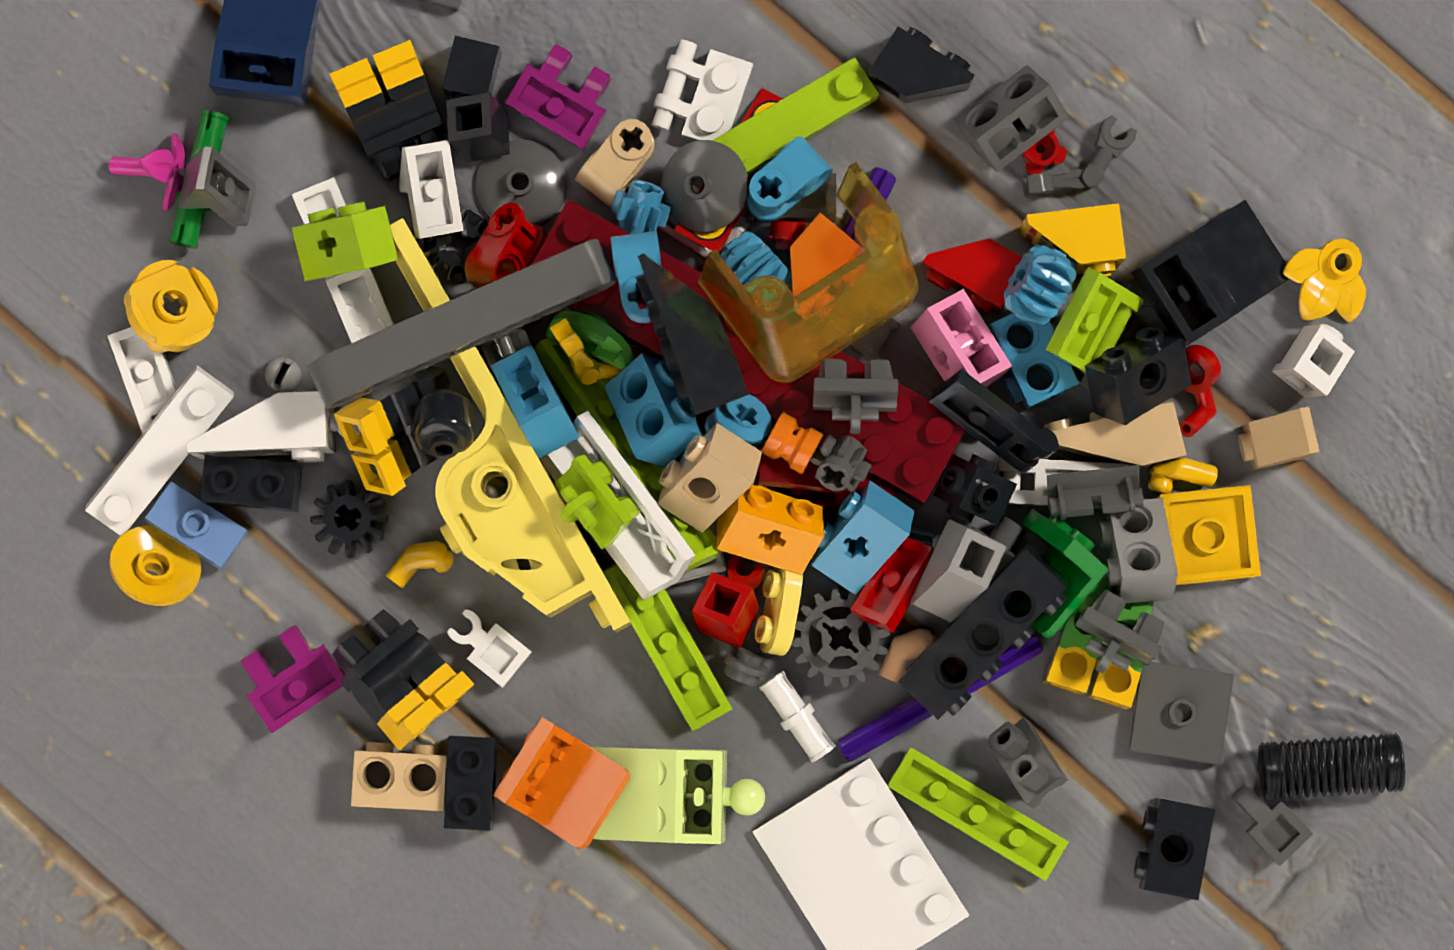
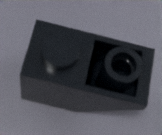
M899 26L868 72V78L873 84L903 103L966 91L972 84L975 75L968 71L971 65L960 56L950 51L944 56L930 47L932 40L924 33L912 27L905 31Z

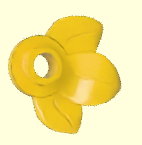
M1336 238L1326 242L1321 249L1304 248L1295 253L1286 264L1283 275L1294 282L1301 283L1298 304L1302 320L1323 318L1336 310L1341 318L1347 322H1352L1360 314L1366 299V287L1359 275L1362 266V255L1359 248L1353 242ZM1343 253L1347 258V263L1343 269L1338 270L1335 266V259L1339 254Z

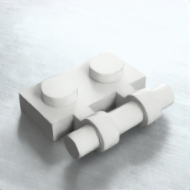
M681 39L676 54L670 55L666 69L670 72L663 92L657 93L653 105L657 110L651 125L658 129L669 131L673 116L686 119L681 134L683 138L692 141H712L733 128L753 69V63L710 49L705 66L692 61L697 45ZM686 78L699 81L692 104L679 100Z

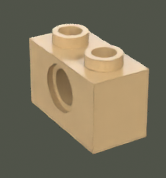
M716 423L704 436L698 434L692 439L686 448L684 456L678 462L671 460L664 468L659 478V483L663 486L657 504L703 533L754 483L762 452Z

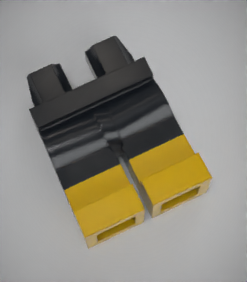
M411 40L372 55L391 101L386 102L367 58L329 74L371 164L376 163L387 181L400 177L403 147L444 141L443 134L447 133Z
M427 367L363 395L334 414L348 449L356 451L351 456L366 490L393 496L406 486L404 482L406 478L419 468L438 459L428 455L417 446L414 440L415 406L422 397L437 389H449L450 381L443 368ZM352 424L358 425L361 434L355 432ZM370 464L375 465L378 473L375 474L371 470Z
M383 609L362 628L377 645L373 650L369 652L353 634L336 648L332 656L346 673L340 684L348 692L352 691L358 703L397 749L401 751L460 701L474 683L463 671L459 674L453 671L436 653L431 642L424 635L417 632L419 628L411 619L401 625Z

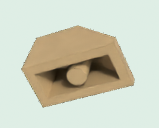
M1309 406L1248 422L1242 426L1244 434L1238 435L1241 456L1244 462L1251 461L1252 470L1305 459L1319 452Z

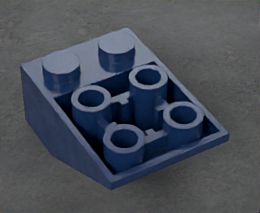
M224 0L215 38L209 87L213 92L220 96L306 106L320 0Z

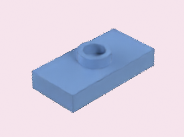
M170 481L145 517V522L221 571L247 535L246 529L200 501L172 481Z

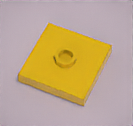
M1251 485L1158 495V498H1163L1178 572L1176 585L1261 576Z

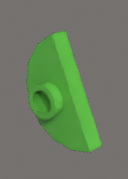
M563 311L554 316L547 328L545 336L557 341L550 327L566 318L574 333L576 332L584 345V352L622 370L634 359L631 347L624 338L611 328L604 318L595 313L583 314L577 311Z

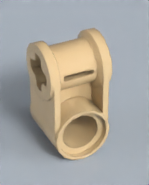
M628 119L620 122L602 146L586 161L577 174L575 181L612 208L617 190L625 191L626 187H630L631 182L635 180L636 175L653 154L655 141L650 129L645 123L637 119ZM638 132L642 133L640 140L644 145L643 148L637 150L632 147L626 152L627 145L623 137L626 134L634 137Z

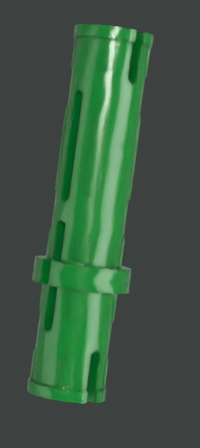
M201 110V118L189 163L203 147H213L220 153L227 123L230 120L229 116L213 111V114H210L209 110ZM177 192L175 202H177L178 204L181 192ZM178 205L171 237H169L168 242L181 247L188 245L190 249H197L205 211H210L211 209H182Z

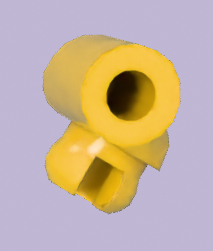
M1178 458L1157 463L1148 472L1151 475L1148 488L1155 493L1169 494L1173 490V480H1183L1210 488L1217 479L1218 470L1214 465L1188 458Z
M439 541L413 543L404 550L385 575L403 589L418 569L433 568L438 573L446 572L453 565L454 556L450 550H447V546Z

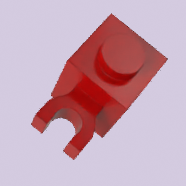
M733 554L727 566L728 578L711 572L692 609V614L700 633L740 648L760 610L753 589L762 583L766 570L763 565L756 563L750 575L741 576L738 572L743 566L742 558Z

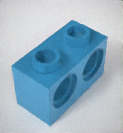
M1012 313L989 325L990 332L1012 365L1007 371L1010 377L1004 379V383L1014 404L1022 401L1025 410H1028L1074 389L1079 384L1071 365L1045 350L1054 333L1050 321L1042 326L1029 321L1025 322ZM1013 326L1025 327L1031 334L1030 346L1024 349H1017L1011 346L1007 340L1008 329ZM1032 367H1042L1047 370L1051 378L1049 388L1041 391L1031 388L1026 380L1027 371Z
M531 344L491 365L522 431L539 459L580 438L549 375Z
M641 353L611 379L604 388L635 458L666 467L671 460H675L686 450L696 435L700 434L703 436V433L696 420L697 414H695L691 402L687 398L680 400L671 377V373L678 370L669 372L665 360H659Z

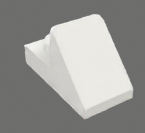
M448 140L403 147L399 190L400 192L408 193L415 238L421 239L464 231Z

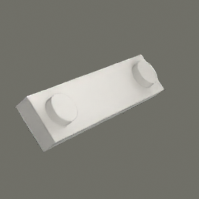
M196 365L87 503L85 511L120 536L127 532L189 454L187 453L186 443L204 434L232 400L234 392Z

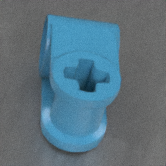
M799 136L788 143L773 160L751 178L747 198L748 209L752 216L760 221H775L781 218L804 197L816 191L829 178L833 169L802 136ZM761 191H763L767 195L773 192L777 193L776 199H774L770 195L766 196L763 199L760 197Z
M657 231L611 237L616 278L618 277L620 296L625 314L634 322L649 323L651 321L648 309H639L637 302H630V300L637 299V291H640L635 277L644 274L638 255L645 254L661 266Z

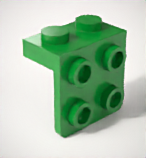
M1032 508L1021 523L1049 547L1042 557L1068 580L1067 588L1063 591L1068 597L1066 601L1050 617L1042 612L1031 624L1044 637L1050 638L1067 624L1070 615L1086 596L1098 587L1100 580L1109 569L1090 553L1095 545L1075 528L1072 529L1058 516L1051 517L1050 515L1047 519ZM1020 590L1013 591L1007 603V606L1014 612L1027 611L1032 605L1030 597Z

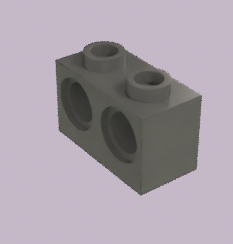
M1026 65L954 120L974 151L998 172L1070 117L1050 84Z

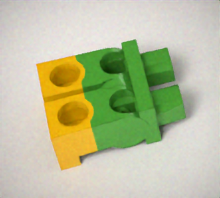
M1102 577L1098 587L1086 596L1070 615L1067 624L1062 628L1042 683L1079 695L1087 692L1098 656L1086 650L1085 647L1091 637L1105 645L1107 643L1078 628L1075 624L1080 614L1088 606L1091 607L1105 590H1111L1112 586H1108L1106 577ZM1154 601L1126 603L1116 622L1132 630L1140 613L1152 614ZM1117 650L1132 659L1129 667L1124 671L1110 663L1103 674L1096 670L1087 697L1127 710L1132 707L1143 663Z

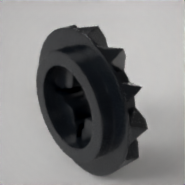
M460 210L464 231L459 233H461L464 239H480L488 226V222L471 210ZM454 233L424 238V255L436 274L454 282L468 281L465 275V263H461V259L457 256L456 252L453 250L447 251V249L440 251V248L446 247V244L453 242ZM477 242L465 248V262Z

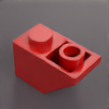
M988 238L927 254L920 268L927 272L924 278L942 290L949 291L951 286L959 291L964 289L978 311L988 314L990 309L999 313L1005 303L1004 292L1009 285L1008 279L1013 275L1015 266L1021 262L1022 257Z

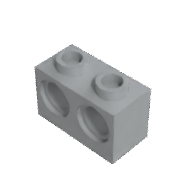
M1163 498L1143 499L1144 506L1135 507V512L1106 513L1105 521L1098 522L1100 547L1108 548L1110 557L1105 561V566L1109 569L1106 573L1108 586H1115L1117 596L1126 603L1171 600L1174 598L1178 572Z

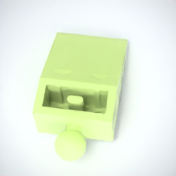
M592 747L627 769L630 773L627 785L593 839L722 844L725 842L726 806H731L735 812L741 815L749 816L759 812L765 803V791L753 779H741L734 783L732 787H726L727 750ZM701 763L708 764L712 769V776L708 781H701L696 776V768ZM700 809L707 810L711 815V822L707 827H701L695 822V814Z

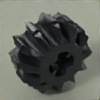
M352 480L345 481L343 496L340 495L334 485H329L327 492L333 501L330 504L321 498H316L314 501L317 507L326 510L325 516L314 515L310 517L312 524L326 525V528L315 535L316 540L323 542L334 536L328 548V552L333 555L339 552L344 542L347 558H355L357 542H359L365 553H371L373 547L367 537L372 535L376 539L383 541L386 536L382 531L375 529L374 525L375 523L389 522V515L384 513L374 514L373 512L385 503L383 497L378 496L366 503L371 491L366 490L363 485L355 496V486ZM346 508L354 513L360 511L361 519H356L360 524L355 530L347 526L340 527L339 519L344 520V517L340 514Z

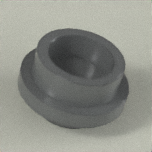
M740 647L737 652H726L724 661L727 663L724 673L730 678L747 685L757 686L760 678L767 676L769 669L762 664L763 656L747 648Z

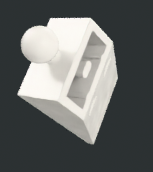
M319 391L277 393L189 441L186 443L187 453L199 459H204L205 455L233 458L292 455V459H297L298 463L324 462L325 454L336 453L335 431H338L342 437L343 435L334 417V408H326ZM349 404L342 406L338 411H340ZM352 424L355 432L361 434L358 425Z

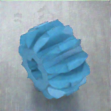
M745 231L725 246L726 249L719 255L720 266L754 303L768 309L787 295V291L792 287L791 272L754 233Z
M1035 245L1029 252L1023 254L1021 262L1015 266L1013 275L1008 279L1009 285L1004 292L1005 308L1025 322L1029 321L1043 326L1049 322L1050 318L1057 316L1059 308L1062 304H1065L1067 295L1072 291L1071 284L1076 278L1075 262L1067 258L1065 253L1056 248L1051 249L1045 245Z

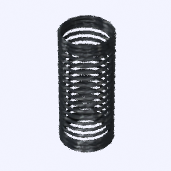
M1396 732L1394 735L1392 733L1389 735L1381 733L1378 737L1372 734L1369 738L1366 735L1362 738L1356 735L1353 739L1348 736L1344 740L1340 736L1337 740L1333 737L1328 741L1325 738L1321 741L1315 738L1312 742L1307 738L1304 743L1299 739L1296 743L1292 740L1287 744L1284 741L1280 744L1276 741H1271L1270 743L1262 742L1259 745V780L1262 796L1266 801L1269 799L1271 801L1273 799L1277 800L1279 797L1284 800L1286 793H1288L1289 798L1292 800L1295 792L1300 799L1303 796V790L1305 797L1309 798L1311 789L1313 796L1317 798L1319 790L1323 797L1327 795L1328 791L1333 797L1336 790L1341 796L1344 793V788L1347 795L1352 793V787L1354 793L1358 795L1360 789L1364 794L1369 789L1374 794L1378 787L1379 792L1383 793L1386 786L1387 791L1390 793L1392 791L1401 792L1405 786L1404 750L1401 738ZM1373 739L1375 741V754L1372 746ZM1365 740H1366V743H1367V754H1366L1365 748H1364V741H1365ZM1340 741H1341L1342 746H1343L1342 757H1341V752H1340V748H1339ZM1348 741L1350 742V745H1351L1350 755H1349V751H1348V747H1347ZM1356 741H1358V744H1359V752H1358V753H1357V749H1356ZM1332 742H1333V745H1334V747H1335V748H1334V759H1333V754H1332V750H1331ZM1324 743H1325V746H1326V761H1325V756H1324V751H1323V745H1324ZM1299 744L1302 749L1301 761L1298 752ZM1316 744H1317V747H1318V764H1317V757H1316V753H1315V745H1316ZM1291 745H1292V748H1293V751H1294V754H1293V764H1292V758H1291V754H1290ZM1307 745H1308L1309 748H1310V756H1309V759H1308V755H1307ZM1283 746H1284V749H1285V752H1286V753H1285V766H1284V760H1283V755H1282V748H1283Z

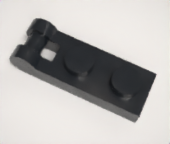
M963 369L939 385L932 393L929 401L932 405L1019 472H1028L1038 464L1039 458L1045 459L1059 448L1058 438L1048 428L1038 429Z

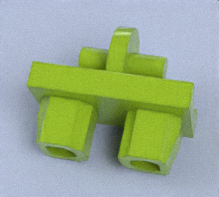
M583 454L575 457L567 472L554 483L560 495L567 503L561 510L560 517L566 524L579 519L600 548L604 549L614 543L624 529L636 518L640 509L631 497L624 495L617 498L611 491L609 486L614 481L613 472L604 460L591 463L586 455Z

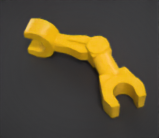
M566 318L550 327L560 346L570 358V364L583 384L596 383L600 379L611 380L622 371V369L604 361H596L595 358H591L589 354L584 352V345L576 332L574 333ZM631 349L634 356L633 360L641 353L644 354L641 350Z

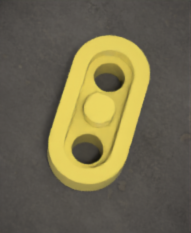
M776 567L766 573L762 588L763 595L766 597L763 615L758 618L755 627V640L760 643L762 652L784 656L788 652L794 637L803 583L802 575Z

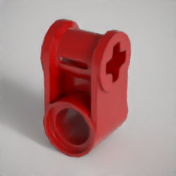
M510 202L499 207L491 216L488 226L474 249L468 255L465 262V275L469 283L475 287L485 286L531 266L547 238V233L541 226L533 225L524 216L525 212L519 204Z

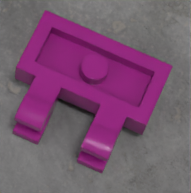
M555 43L540 70L527 64L505 104L578 148L585 150L607 113L604 108L596 103L607 89L612 78L609 74L594 66L579 94L559 83L557 80L569 65L573 55H571L570 51Z
M293 625L278 635L296 661V663L278 675H273L258 650L240 660L258 687L246 696L271 733H274L343 687L340 681L345 674L326 645L323 644L312 651L297 625Z

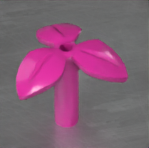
M177 133L171 134V152L168 149L151 151L141 158L112 156L109 161V171L111 174L153 177L158 181L166 182L167 187L162 207L164 211H168L174 205L177 192L182 190L184 177L179 171L186 167V154Z

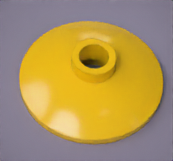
M151 525L139 526L122 534L115 542L110 554L109 566L115 583L129 597L144 604L168 606L181 602L192 594L200 579L201 562L199 556ZM147 571H154L158 576L151 575Z

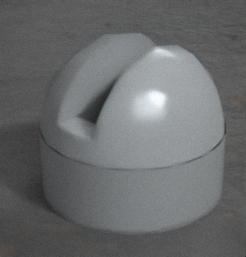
M277 357L267 365L265 381L277 393L293 392L302 382V370L293 359ZM283 363H286L290 366L282 380L281 386H279L274 381Z

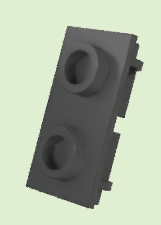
M1139 466L1047 475L1048 513L1051 514V517L1060 516L1061 520H1066L1067 517L1094 515L1093 508L1101 507L1103 514L1122 511L1135 512V507L1144 506L1142 489L1139 488Z

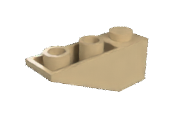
M1174 402L1160 404L1127 425H1122L1094 412L1089 414L1090 422L1073 426L1071 418L1044 425L1045 428L1051 430L1058 438L1059 450L1111 463L1128 464V466L1138 465L1139 469L1183 458L1187 455Z

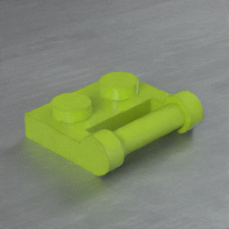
M1087 268L1045 350L1086 374L1085 365L1102 356V353L1107 349L1115 347L1132 312H1138L1144 300L1102 273Z

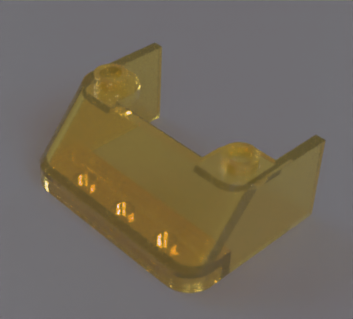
M857 162L848 167L836 196L856 221L854 227L855 235L866 252L794 296L782 280L769 275L759 276L743 286L716 249L708 254L699 277V285L764 372L778 382H792L820 365L822 360L831 358L907 309L918 292V279L900 219Z

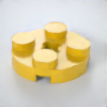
M162 260L148 265L135 277L124 295L123 302L131 327L146 342L149 349L157 353L167 351L182 352L197 346L211 332L215 314L218 312L217 295L207 277L194 267L189 270L184 266L176 265L178 261ZM167 296L171 302L179 301L181 308L177 311L178 316H173L164 310L162 306L164 299L162 297Z

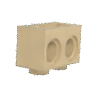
M366 742V751H354L351 806L445 811L448 755H439L440 746L412 744V753L393 752V743ZM376 761L386 764L390 770V780L383 788L371 786L366 778L368 767ZM420 764L431 766L436 773L435 785L428 791L419 790L412 781V773Z

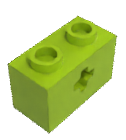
M362 201L338 207L339 216H336L334 208L307 214L309 223L292 227L305 281L364 270L398 260L385 206L366 210L365 202Z

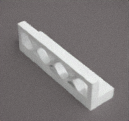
M586 411L578 415L573 423L580 438L539 460L555 481L567 472L575 457L583 454L586 455L591 463L604 460L615 474L618 482L613 475L614 481L609 486L611 491L617 498L624 495L631 497L638 508L644 513L646 520L641 512H639L614 543L605 549L642 599L646 600L678 582L695 557V554L591 414ZM584 434H585V436L588 438V440L591 442L592 447L589 445V443H588V442L586 441V439L583 437ZM667 546L670 548V550H671V551L673 552V554L676 556V560H675L674 557L671 555V553L668 551Z

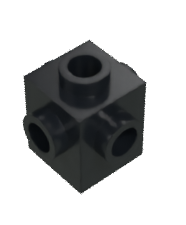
M952 454L946 468L941 473L939 484L933 496L949 503L946 512L971 523L975 515L995 525H999L1017 484L995 474L994 472L998 465L989 460L972 454L970 461H967Z

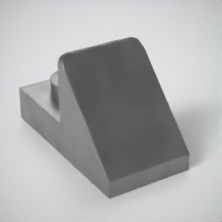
M203 147L186 167L179 207L182 209L210 208L231 226H248L256 184L213 147Z

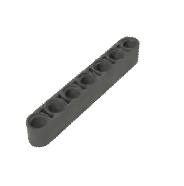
M593 239L325 354L309 363L307 368L326 408H335L593 296L614 285L617 279L598 239Z

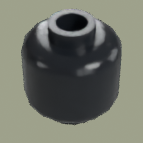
M446 388L434 390L422 397L415 406L414 440L419 449L439 459H449L457 453L467 450L474 441V407L470 400L457 391Z

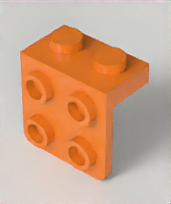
M541 717L536 727L527 734L524 746L512 765L502 774L499 786L493 796L536 821L574 847L585 849L591 843L627 785L630 773L616 762Z

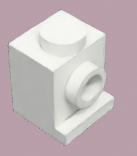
M1329 325L1304 326L1282 362L1276 364L1272 372L1305 398L1327 396L1355 351L1342 342L1344 339L1343 335Z

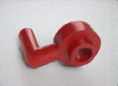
M1191 345L1185 348L1192 385L1184 390L1194 394L1197 409L1179 423L1181 434L1185 437H1192L1211 421L1217 413L1211 386L1218 381L1221 374V366L1214 352L1203 345Z

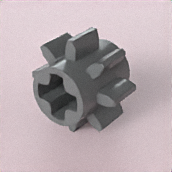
M828 435L822 446L817 447L810 459V462L819 466L814 477L829 490L842 491L847 488L849 491L854 492L859 482L865 480L872 466L863 461L868 451L867 448H864L858 440L849 435L839 436L836 439Z

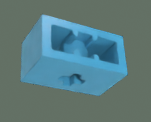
M871 481L859 493L851 492L845 498L838 510L839 516L832 524L829 522L823 524L824 538L814 553L811 566L855 595L910 535L914 515L913 509Z

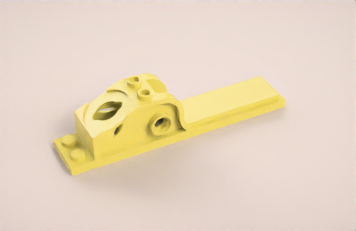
M402 218L391 224L390 228L398 256L396 263L423 311L425 312L450 301L405 220ZM477 347L450 357L486 421L479 437L467 450L449 458L443 465L437 478L435 489L436 501L440 513L447 523L440 528V531L452 552L456 554L463 552L466 557L493 576L496 573L525 593L522 597L550 618L594 594L596 599L588 604L603 629L611 625L613 630L618 633L632 625L575 521L566 524L561 519L560 512L566 505L522 431L510 405L495 382ZM495 477H505L508 481L506 493L496 499L489 498L486 493L488 482ZM517 559H528L531 570H520Z

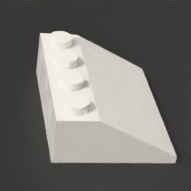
M870 758L865 759L752 831L827 950H916L970 916Z

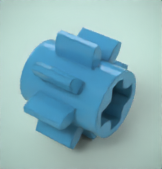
M632 181L630 187H626L625 191L617 190L611 211L617 213L616 219L620 220L619 227L630 234L656 231L657 226L665 227L671 206L663 202L664 191L657 185L645 181Z

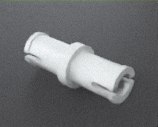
M781 671L762 684L759 689L764 692L783 721L780 722L782 728L785 731L790 730L808 755L810 762L813 763L830 752L835 747V744L831 742L812 715L815 709L810 703L805 704L785 676L784 671Z

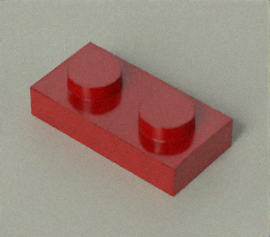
M907 537L865 584L850 609L852 613L863 621L893 633L911 604L909 602L934 552L933 547Z

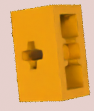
M751 485L716 519L717 550L802 575L824 538L823 506L813 504L805 499H797L774 492L763 486Z

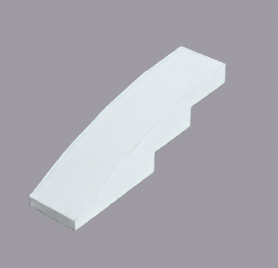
M335 177L292 194L304 224L309 223L307 214L334 208L336 216H339L337 208L346 205ZM372 268L325 277L351 343L394 325Z

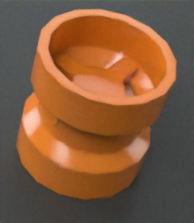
M783 412L767 439L762 454L773 460L780 457L784 458L788 462L790 469L802 475L824 434L814 428L804 429L798 427L796 419Z

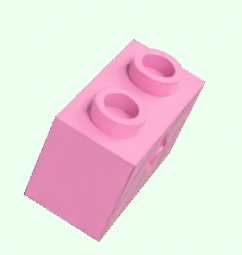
M964 289L928 307L910 327L944 382L963 369L988 388L995 384L1012 366Z

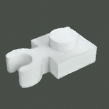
M465 609L462 614L471 620L473 624L472 631L468 635L462 636L456 630L450 628L447 633L456 643L463 645L471 644L475 649L467 659L504 688L532 652L497 623L487 633L483 630L480 617L476 613Z

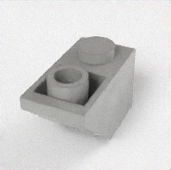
M949 519L909 603L952 622L987 589L1007 546Z

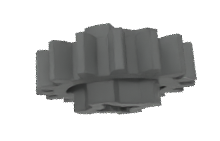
M837 588L832 589L831 600L825 601L819 593L814 595L817 607L813 610L802 605L800 610L806 617L805 622L796 621L795 629L801 632V638L793 639L791 646L802 647L803 653L795 661L797 664L807 661L810 663L811 667L807 673L809 678L820 672L824 674L823 686L828 687L833 677H837L842 688H847L849 676L854 675L860 683L866 681L863 672L866 667L876 672L880 669L874 657L876 654L887 655L888 650L879 645V639L890 636V632L884 629L878 630L877 626L866 622L871 635L870 647L867 650L859 643L858 628L864 621L854 615L852 611L846 619L831 620L824 615V611L832 608L851 609L856 601L857 594L855 595L852 592L849 593L847 599H841ZM822 624L837 631L843 627L848 628L850 634L847 639L852 643L851 646L857 650V653L850 648L847 650L843 646L837 648L836 651L829 646L832 637ZM811 626L821 636L822 648L815 656L809 645ZM848 656L857 663V665L848 669L827 667L837 657Z

